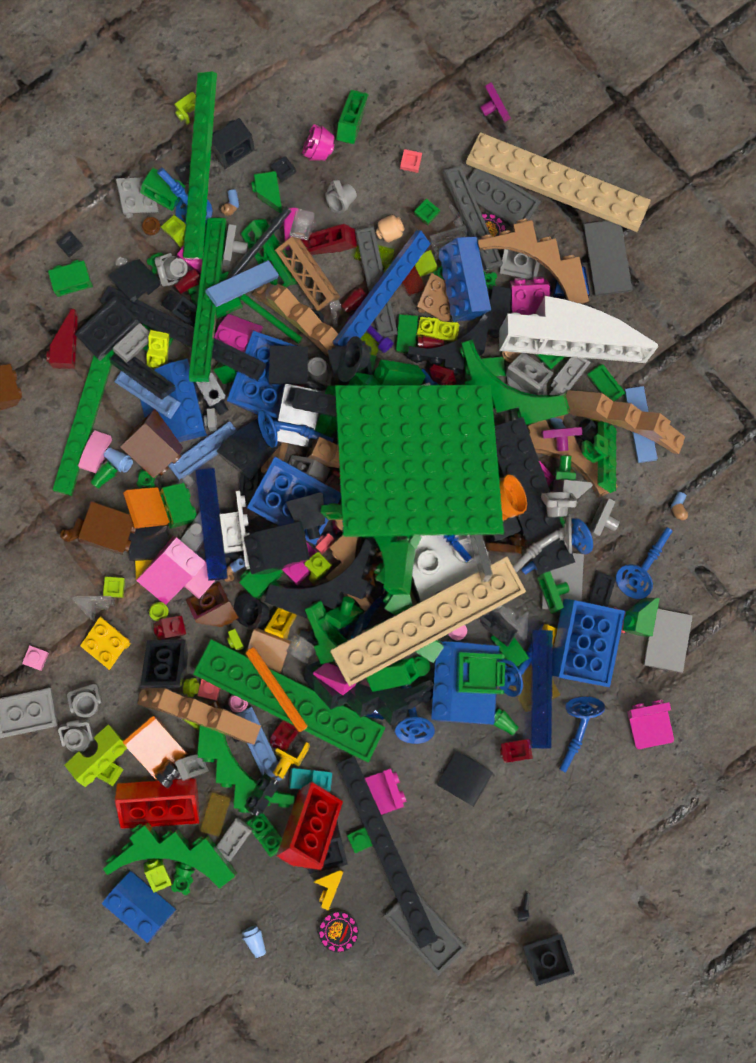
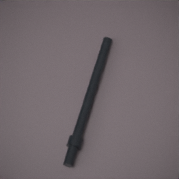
M285 207L278 217H274L270 222L269 228L225 280L240 274L273 233L283 226V221L292 212L288 207Z

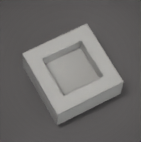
M207 409V415H204L205 427L208 426L210 432L218 430L215 409Z

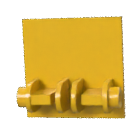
M99 617L80 646L110 670L123 650L127 649L131 643L120 631H117L115 627H112L106 620Z

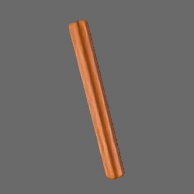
M254 647L247 650L246 655L298 732L305 730L307 724Z

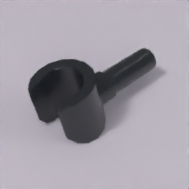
M525 893L523 910L517 911L518 922H525L529 918L528 905L530 894Z

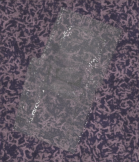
M297 209L289 236L308 240L315 229V214Z
M76 596L72 598L75 604L94 622L95 606H97V609L107 610L109 606L115 605V598L112 596Z
M503 606L497 614L516 628L518 631L515 635L522 642L525 641L527 638L529 611L516 620V614L510 608L506 609Z
M295 635L286 652L306 665L319 661L314 645Z

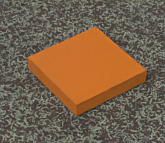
M158 487L126 490L123 493L135 528L161 526L169 523Z

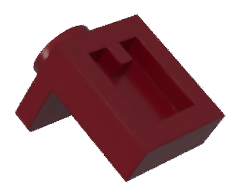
M435 364L431 367V378L438 385H456L453 370Z
M283 720L272 734L269 743L275 750L278 748L286 753L299 732L294 725Z

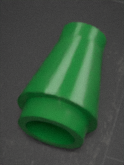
M106 461L100 465L90 482L99 489L114 478L118 470L109 461Z
M497 708L495 710V724L493 726L512 736L519 726L515 724L504 709Z

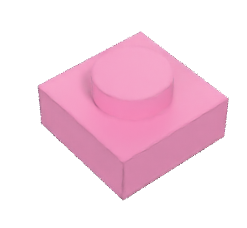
M29 646L22 664L42 671L49 653Z

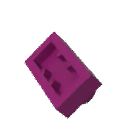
M487 84L485 87L492 100L480 106L484 115L487 116L498 109L504 122L510 120L511 118L493 84Z
M582 427L541 430V438L543 439L556 437L557 451L569 450L568 436L582 435Z

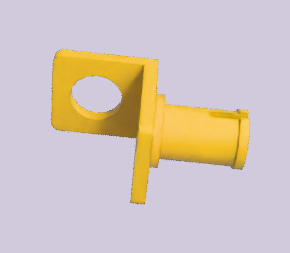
M306 742L297 759L276 748L275 752L281 759L272 773L284 779L291 764L300 766L310 748V744Z

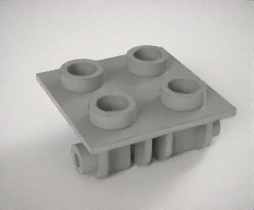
M116 178L121 207L126 218L133 217V213L158 212L157 202L140 193L145 178Z

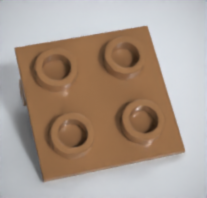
M431 273L417 304L418 311L420 313L427 312L441 321L449 322L451 318L450 303L446 294L445 280Z

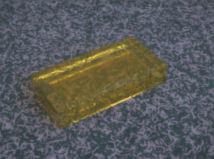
M215 793L211 794L201 826V832L220 837L231 798Z

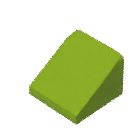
M431 250L423 253L415 264L419 277L437 270V264Z

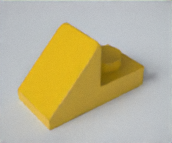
M278 608L265 631L287 639L290 627L297 615Z
M339 870L314 881V883L328 888L327 891L323 890L319 902H322L321 908L329 910L344 871Z

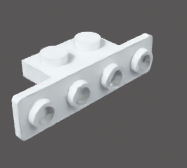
M236 491L238 512L220 514L225 553L244 551L246 569H250L244 537L250 535L245 530V526L249 525L247 514H243V507H246L245 495L241 496L240 491Z

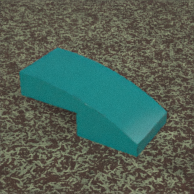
M291 768L288 788L301 789L310 782H313L327 792H330L332 772Z

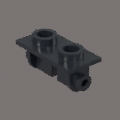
M491 610L489 614L479 617L484 628L507 647L510 645L518 631L494 610Z
M264 772L263 776L257 781L253 793L247 798L244 807L251 814L257 816L263 814L270 802L265 799V796L273 797L279 787V781L271 778Z

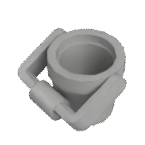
M339 180L331 181L325 193V198L331 212L343 214L357 197L356 191L351 185L343 184L341 186Z
M171 253L155 258L162 286H170L177 283L178 279L187 273L186 262L183 259L172 256Z
M313 358L309 361V379L321 383L325 388L330 386L333 373L330 371L329 365L322 358Z
M541 493V499L546 505L548 517H567L568 507H576L577 498L573 493Z
M96 684L78 688L67 694L71 713L75 712L80 717L87 718L93 716L98 711L99 704L102 703L100 691ZM95 691V692H96V696L93 695V694L90 693V692Z
M74 720L59 726L58 732L62 746H66L74 753L85 751L91 741L94 740L89 720ZM86 725L88 732L85 729L80 728V726ZM68 729V731L65 733V736H64L63 730Z

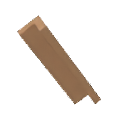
M292 236L275 250L317 311L340 298L298 236ZM287 246H290L293 250L292 258L286 257L282 252ZM295 261L303 264V273L296 272L294 269ZM306 277H312L314 280L313 289L305 285ZM317 292L323 293L326 297V300L320 305L316 300Z

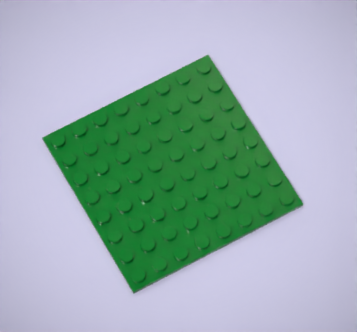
M491 385L335 386L343 537L504 534Z

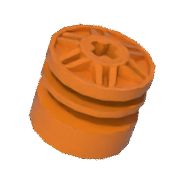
M506 475L499 478L503 521H505L508 517H515L526 511L527 498L521 483L516 477Z

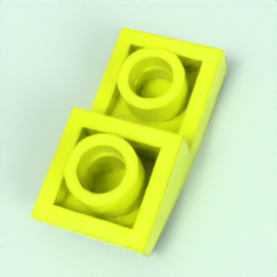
M420 317L417 335H426L452 343L457 341L460 325L454 322L440 321L438 318Z
M150 330L147 366L156 369L167 364L169 334Z

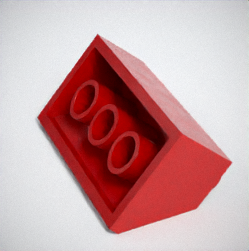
M196 778L173 780V784L169 788H166L159 781L117 784L115 804L121 829L135 828L139 824L144 826L147 823L151 827L199 824V799Z
M313 782L299 789L276 856L292 866L322 869L343 801Z

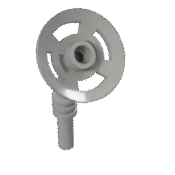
M571 514L567 516L564 528H559V530L554 531L536 543L533 542L532 546L530 545L529 549H526V553L512 565L515 572L519 571L531 558H535V555H538V552H541L543 547L558 538L564 540L568 552L572 553Z

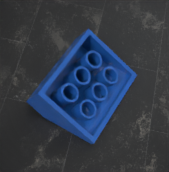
M253 331L245 353L264 362L267 366L258 382L237 372L227 402L257 415L260 411L264 410L271 416L273 421H277L284 385H269L270 346L296 345Z
M188 359L168 363L154 369V371L175 385L176 390L169 394V396L180 402V406L171 419L159 411L157 412L179 442L207 436L195 382L189 381L190 363ZM141 400L145 418L154 408Z
M274 457L247 509L278 526L294 523L285 502L322 492L324 505H329L330 503L338 504L341 493ZM326 524L318 526L320 535L323 532ZM304 529L306 541L315 545L319 538L309 540L307 530Z
M564 598V608L561 609L548 675L610 687L625 611Z
M441 641L444 647L435 662L431 720L494 725L496 694L457 693V653L499 654L500 647ZM463 663V682H468L469 664Z

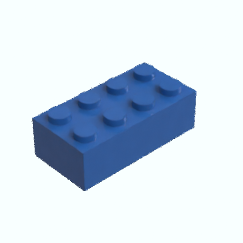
M477 237L456 238L439 249V259L442 264L446 294L449 298L450 314L452 315L453 322L474 320L491 310Z

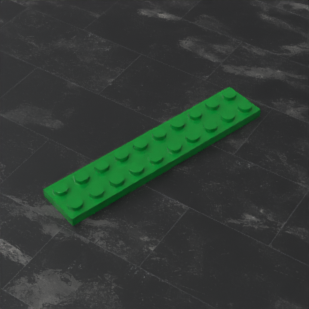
M211 639L193 675L294 725L250 659ZM269 669L307 724V728L304 731L369 763L386 727L364 716L360 718L356 712L343 705L330 710L313 690Z

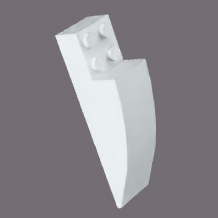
M548 296L544 297L536 314H507L499 330V351L646 363L658 348L657 343L613 316L583 304Z

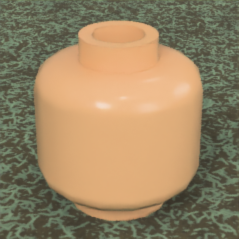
M394 215L379 220L378 228L376 229L379 239L383 238L388 243L401 238L402 231H405L399 217L396 218Z

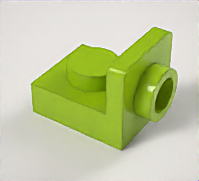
M193 91L175 103L176 116L180 121L184 120L186 124L190 123L187 112L190 113L195 110L196 95Z
M173 215L161 228L181 248L184 246L186 224Z
M319 552L314 554L304 564L311 572L309 580L313 584L326 575L331 567V564Z
M152 858L144 864V873L153 893L172 885L163 859Z

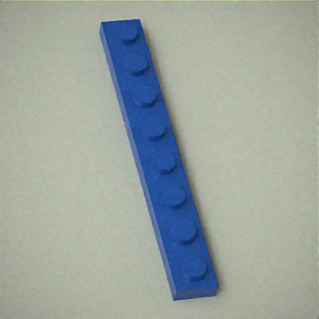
M415 231L333 341L335 346H346L353 336L359 338L363 336L431 244L422 231Z

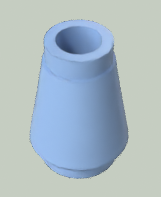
M111 447L104 453V457L119 472H127L133 464V460L129 455Z
M256 925L242 932L244 935L243 940L255 958L266 954L261 929H258Z

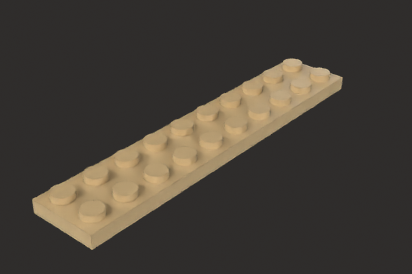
M481 132L466 162L467 165L635 232H638L651 201Z
M508 557L490 565L493 575L488 582L482 583L480 574L477 572L331 650L348 685L351 686L525 593L526 590Z

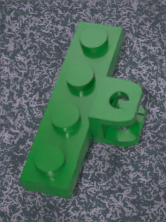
M600 421L598 423V435L594 436V444L587 440L582 442V454L592 463L598 461V485L612 493L616 491L617 431L613 425Z

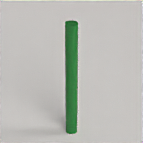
M246 294L241 296V301L299 344L303 338Z

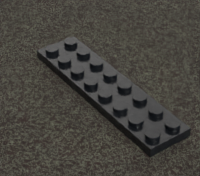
M524 417L495 426L497 460L502 476L513 475L521 483L525 491L527 508L517 518L529 549L533 542L540 541L554 531L559 530V528H563L560 517L547 516L546 505L541 499V493L551 492ZM560 538L543 547L542 551L538 552L539 554L535 555V558H532L538 575L575 563L573 554L568 552L564 540H560Z

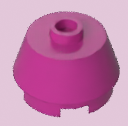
M313 124L309 130L310 135L307 141L304 142L302 154L308 157V160L325 161L334 149V135L323 125L317 126Z

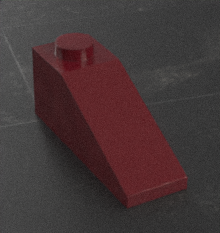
M346 224L299 237L311 255L342 252L357 247L355 229Z
M75 309L70 310L50 344V351H47V362H49L52 368L75 369L77 336L75 333L78 331V313Z

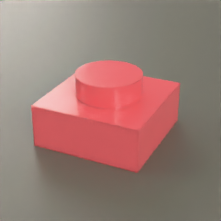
M404 149L400 169L418 173L422 153Z
M330 534L326 537L322 535L316 543V550L323 555L335 542V539Z
M201 679L198 697L217 701L220 688Z

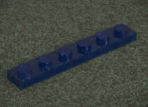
M215 468L196 470V480L208 581L228 579Z
M532 630L531 748L552 749L553 630Z

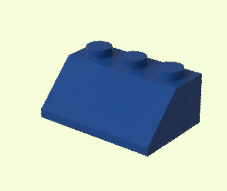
M132 871L121 880L101 903L147 943L154 938L176 911V908L157 892L153 893L152 888Z

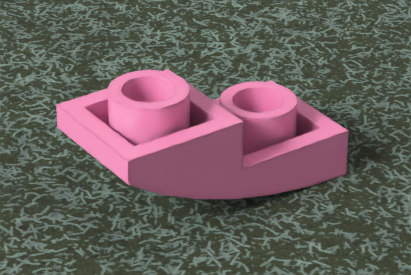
M93 431L81 456L79 468L94 473L98 471L105 459L103 454L112 441L110 435Z
M211 555L202 568L184 587L199 599L226 567Z

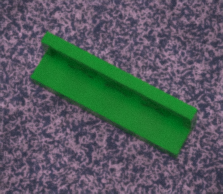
M266 219L253 220L240 233L245 242L248 243L249 249L254 246L269 228V224ZM251 230L255 233L254 241L248 235ZM273 233L263 245L264 256H261L258 251L254 257L259 265L268 260L272 261L273 268L284 281L282 286L287 288L289 285H297L298 282L275 251L281 244ZM277 279L270 282L274 286L278 284Z

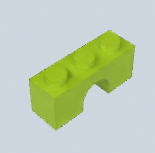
M109 724L94 737L98 743V749L93 756L85 757L82 753L78 752L65 764V767L74 779L84 787L92 783L103 770L107 769L127 749L123 744L124 739Z

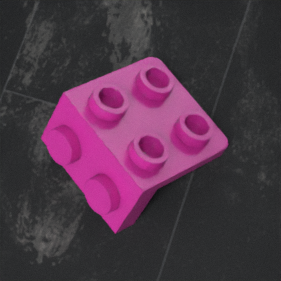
M534 277L533 280L515 278L514 281H510V288H512V313H520L521 315L536 314L544 297H550V284L544 277Z
M663 700L652 702V706L645 707L644 704L632 706L633 710L627 711L637 749L668 744L674 741L668 711L671 710L670 702L664 703Z
M388 769L365 778L381 815L404 807L403 803L406 802L403 790H398L397 784L400 781L397 772L392 773V770Z

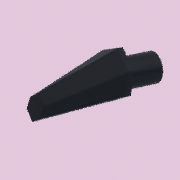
M301 629L300 637L308 639L307 642L313 646L319 643L313 629L311 631Z

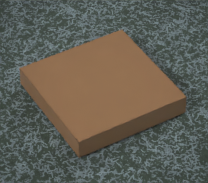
M256 628L253 630L247 650L254 647L267 667L281 674L292 641Z

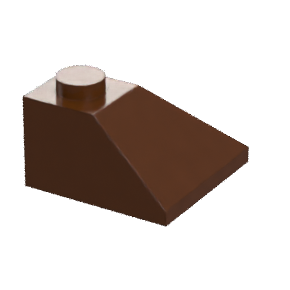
M220 582L210 586L199 599L195 595L186 599L196 623L223 627L238 619Z

